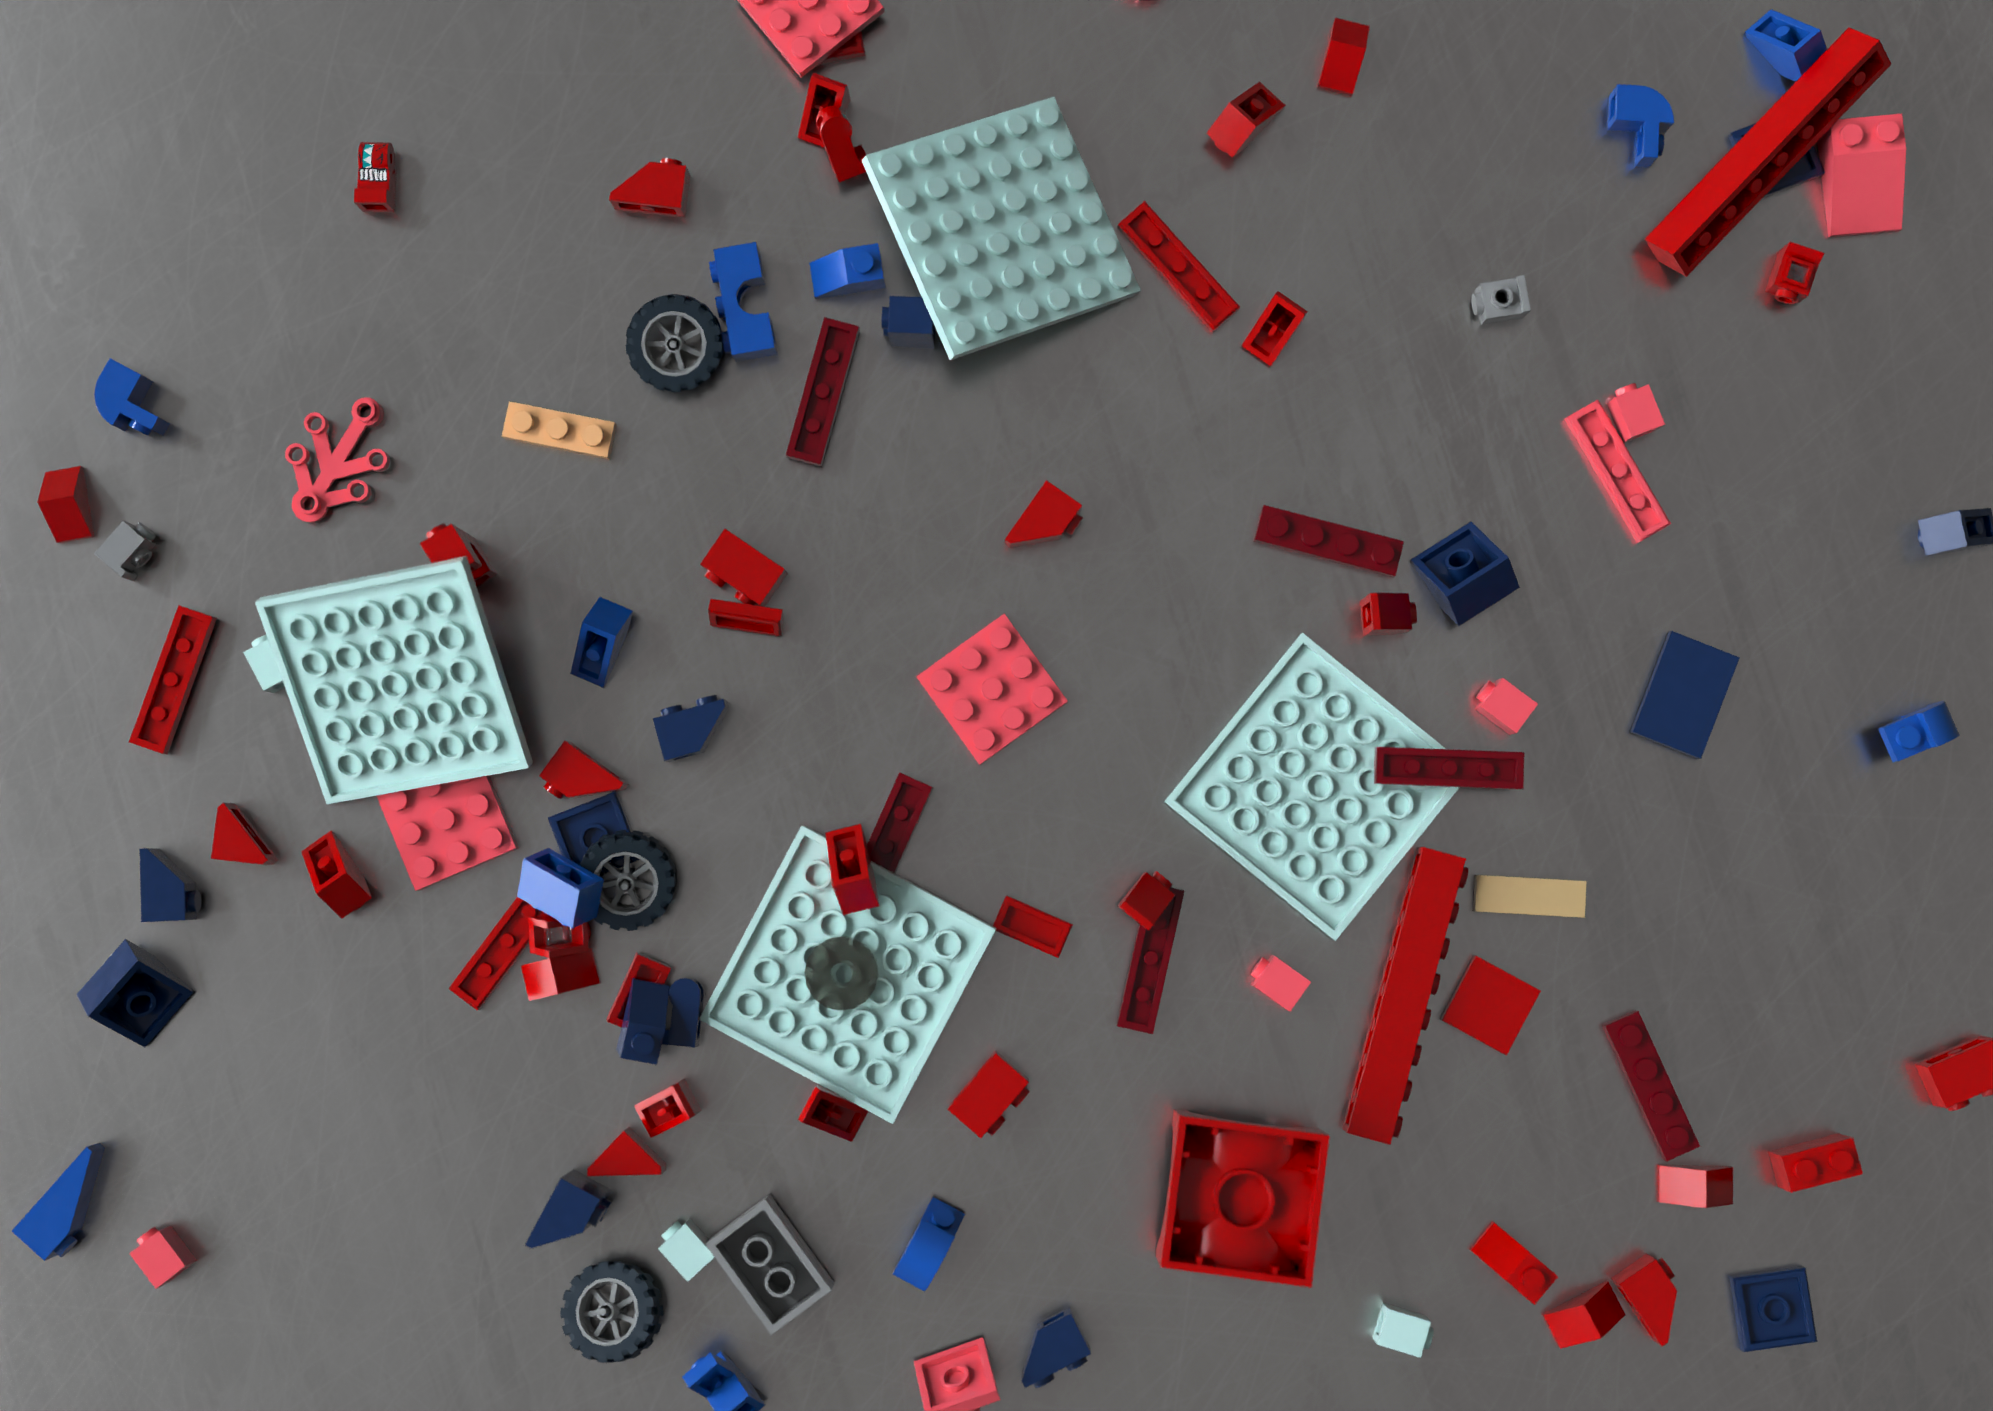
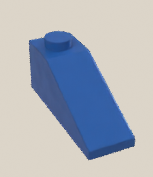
M100 1143L87 1146L12 1230L18 1238L44 1261L57 1255L63 1257L77 1243L74 1236L83 1227L105 1149Z

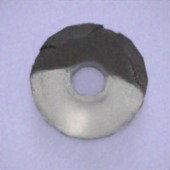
M847 936L832 937L817 945L807 959L804 972L806 986L813 998L823 1006L839 1011L854 1009L866 1002L875 990L879 977L878 963L874 954L863 942ZM845 963L851 968L852 977L849 982L839 983L834 980L832 968L835 964Z

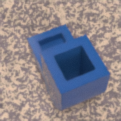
M1617 84L1609 95L1608 130L1636 132L1635 167L1649 168L1658 156H1661L1663 153L1664 135L1659 133H1666L1673 125L1674 115L1672 108L1662 94L1650 87Z
M109 358L97 380L94 392L95 404L101 416L109 424L123 431H126L128 426L147 436H149L152 430L164 436L170 425L169 422L139 407L153 381Z
M1945 701L1934 702L1901 716L1902 719L1878 728L1892 762H1898L1929 748L1938 747L1960 736Z
M932 1197L893 1275L925 1292L942 1264L965 1214Z
M721 1351L716 1355L710 1352L707 1356L701 1357L682 1376L688 1388L706 1397L714 1411H759L765 1406L750 1381L735 1363Z

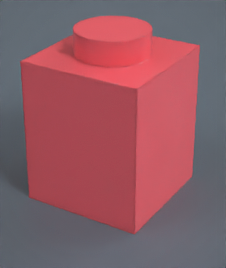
M1636 383L1624 386L1614 391L1616 397L1607 403L1623 443L1657 431L1665 425L1649 384L1637 388Z
M1500 678L1494 683L1489 680L1476 696L1480 702L1475 710L1507 734L1512 735L1520 730L1538 703L1506 679Z
M1271 955L1268 960L1262 957L1250 974L1255 978L1250 985L1289 1012L1311 983V981L1274 955Z
M172 1226L159 1231L156 1227H153L136 1240L140 1246L129 1253L155 1289L169 1283L197 1261Z

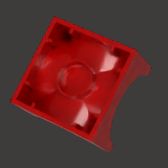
M1174 1109L1169 1186L1159 1241H1157L1155 1254L1160 1267L1312 1288L1330 1135L1319 1128L1255 1124Z

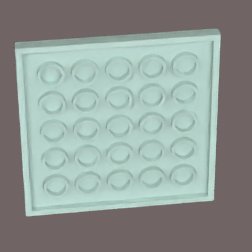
M1055 97L865 155L862 160L950 360L1136 296L1141 291Z
M466 556L265 596L255 602L326 804L527 769L533 763Z
M1301 633L1164 802L1327 936L1336 941L1460 787L1374 784L1375 747L1446 748L1304 633Z
M801 825L699 1020L893 1124L997 928L872 861L879 907L843 915L832 886L826 837L805 825Z

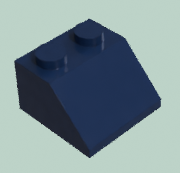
M1472 521L1411 559L1414 568L1440 608L1458 626L1520 588L1509 557Z
M125 939L76 995L89 1018L145 1048L192 995L193 991L153 954Z
M574 1169L560 1178L525 1246L535 1248L583 1233L591 1225L596 1227L599 1221H603L611 1207L612 1202L607 1200L612 1190Z

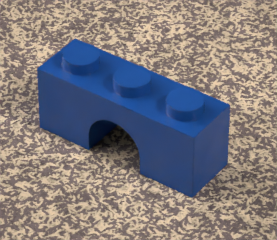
M752 242L713 249L715 261H710L709 267L713 283L719 282L721 296L715 297L719 318L725 317L727 331L722 332L725 353L731 352L735 362L778 355L772 319L769 312L749 314L740 307L741 298L747 290L766 285L757 243Z

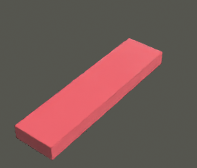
M1599 400L1566 417L1564 420L1635 541L1639 543L1671 525Z

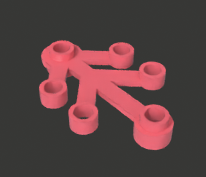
M364 397L354 403L352 407L353 420L333 453L327 434L329 423L326 417L317 412L310 413L305 417L304 427L312 434L321 471L314 484L307 464L310 459L309 450L298 443H293L286 448L285 458L293 465L299 488L292 499V510L300 520L314 523L325 517L329 507L353 501L358 503L366 502L371 496V488L362 480L351 481L346 489L328 492L334 480L372 470L383 472L389 467L390 458L381 449H372L365 457L346 461L365 429L374 428L383 420V408L374 399ZM370 406L371 414L368 417H361L360 411L362 407ZM320 418L322 421L321 427L318 430H312V421ZM301 449L303 451L302 458L294 461L292 458L293 452ZM381 454L383 456V463L380 466H373V457ZM358 485H363L365 489L361 497H355L353 493L354 488ZM308 498H313L315 501V505L311 510L304 508V502Z

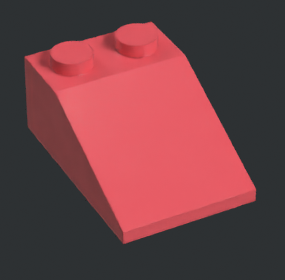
M1902 113L1838 119L1817 141L1819 160L1825 172L1821 179L1828 238L1902 230L1906 142Z

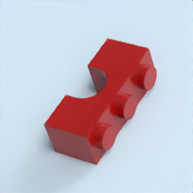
M440 524L426 534L427 539L419 543L431 563L466 556L476 588L497 575L477 540L453 524L448 526Z

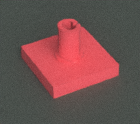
M983 1337L913 1361L924 1411H980V1407L1001 1400L988 1349Z

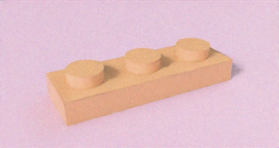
M509 401L502 437L504 439L610 459L617 424L611 421Z

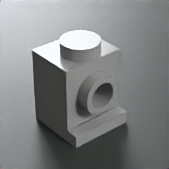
M1525 275L1480 283L1475 289L1476 293L1472 294L1473 312L1475 315L1480 316L1481 325L1522 319L1531 311ZM1498 293L1505 294L1506 303L1501 304L1497 302L1495 295Z
M122 521L94 554L120 577L134 581L138 575L133 570L142 567L151 558V550L156 545L153 541L156 535L140 522L137 525Z

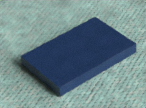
M1674 631L1668 632L1630 733L1693 758L1701 759L1740 657Z

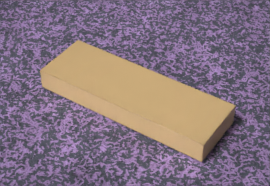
M1475 875L1473 911L1585 918L1587 881Z

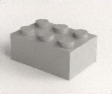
M770 1194L713 1235L705 1244L771 1335L832 1291L835 1284Z

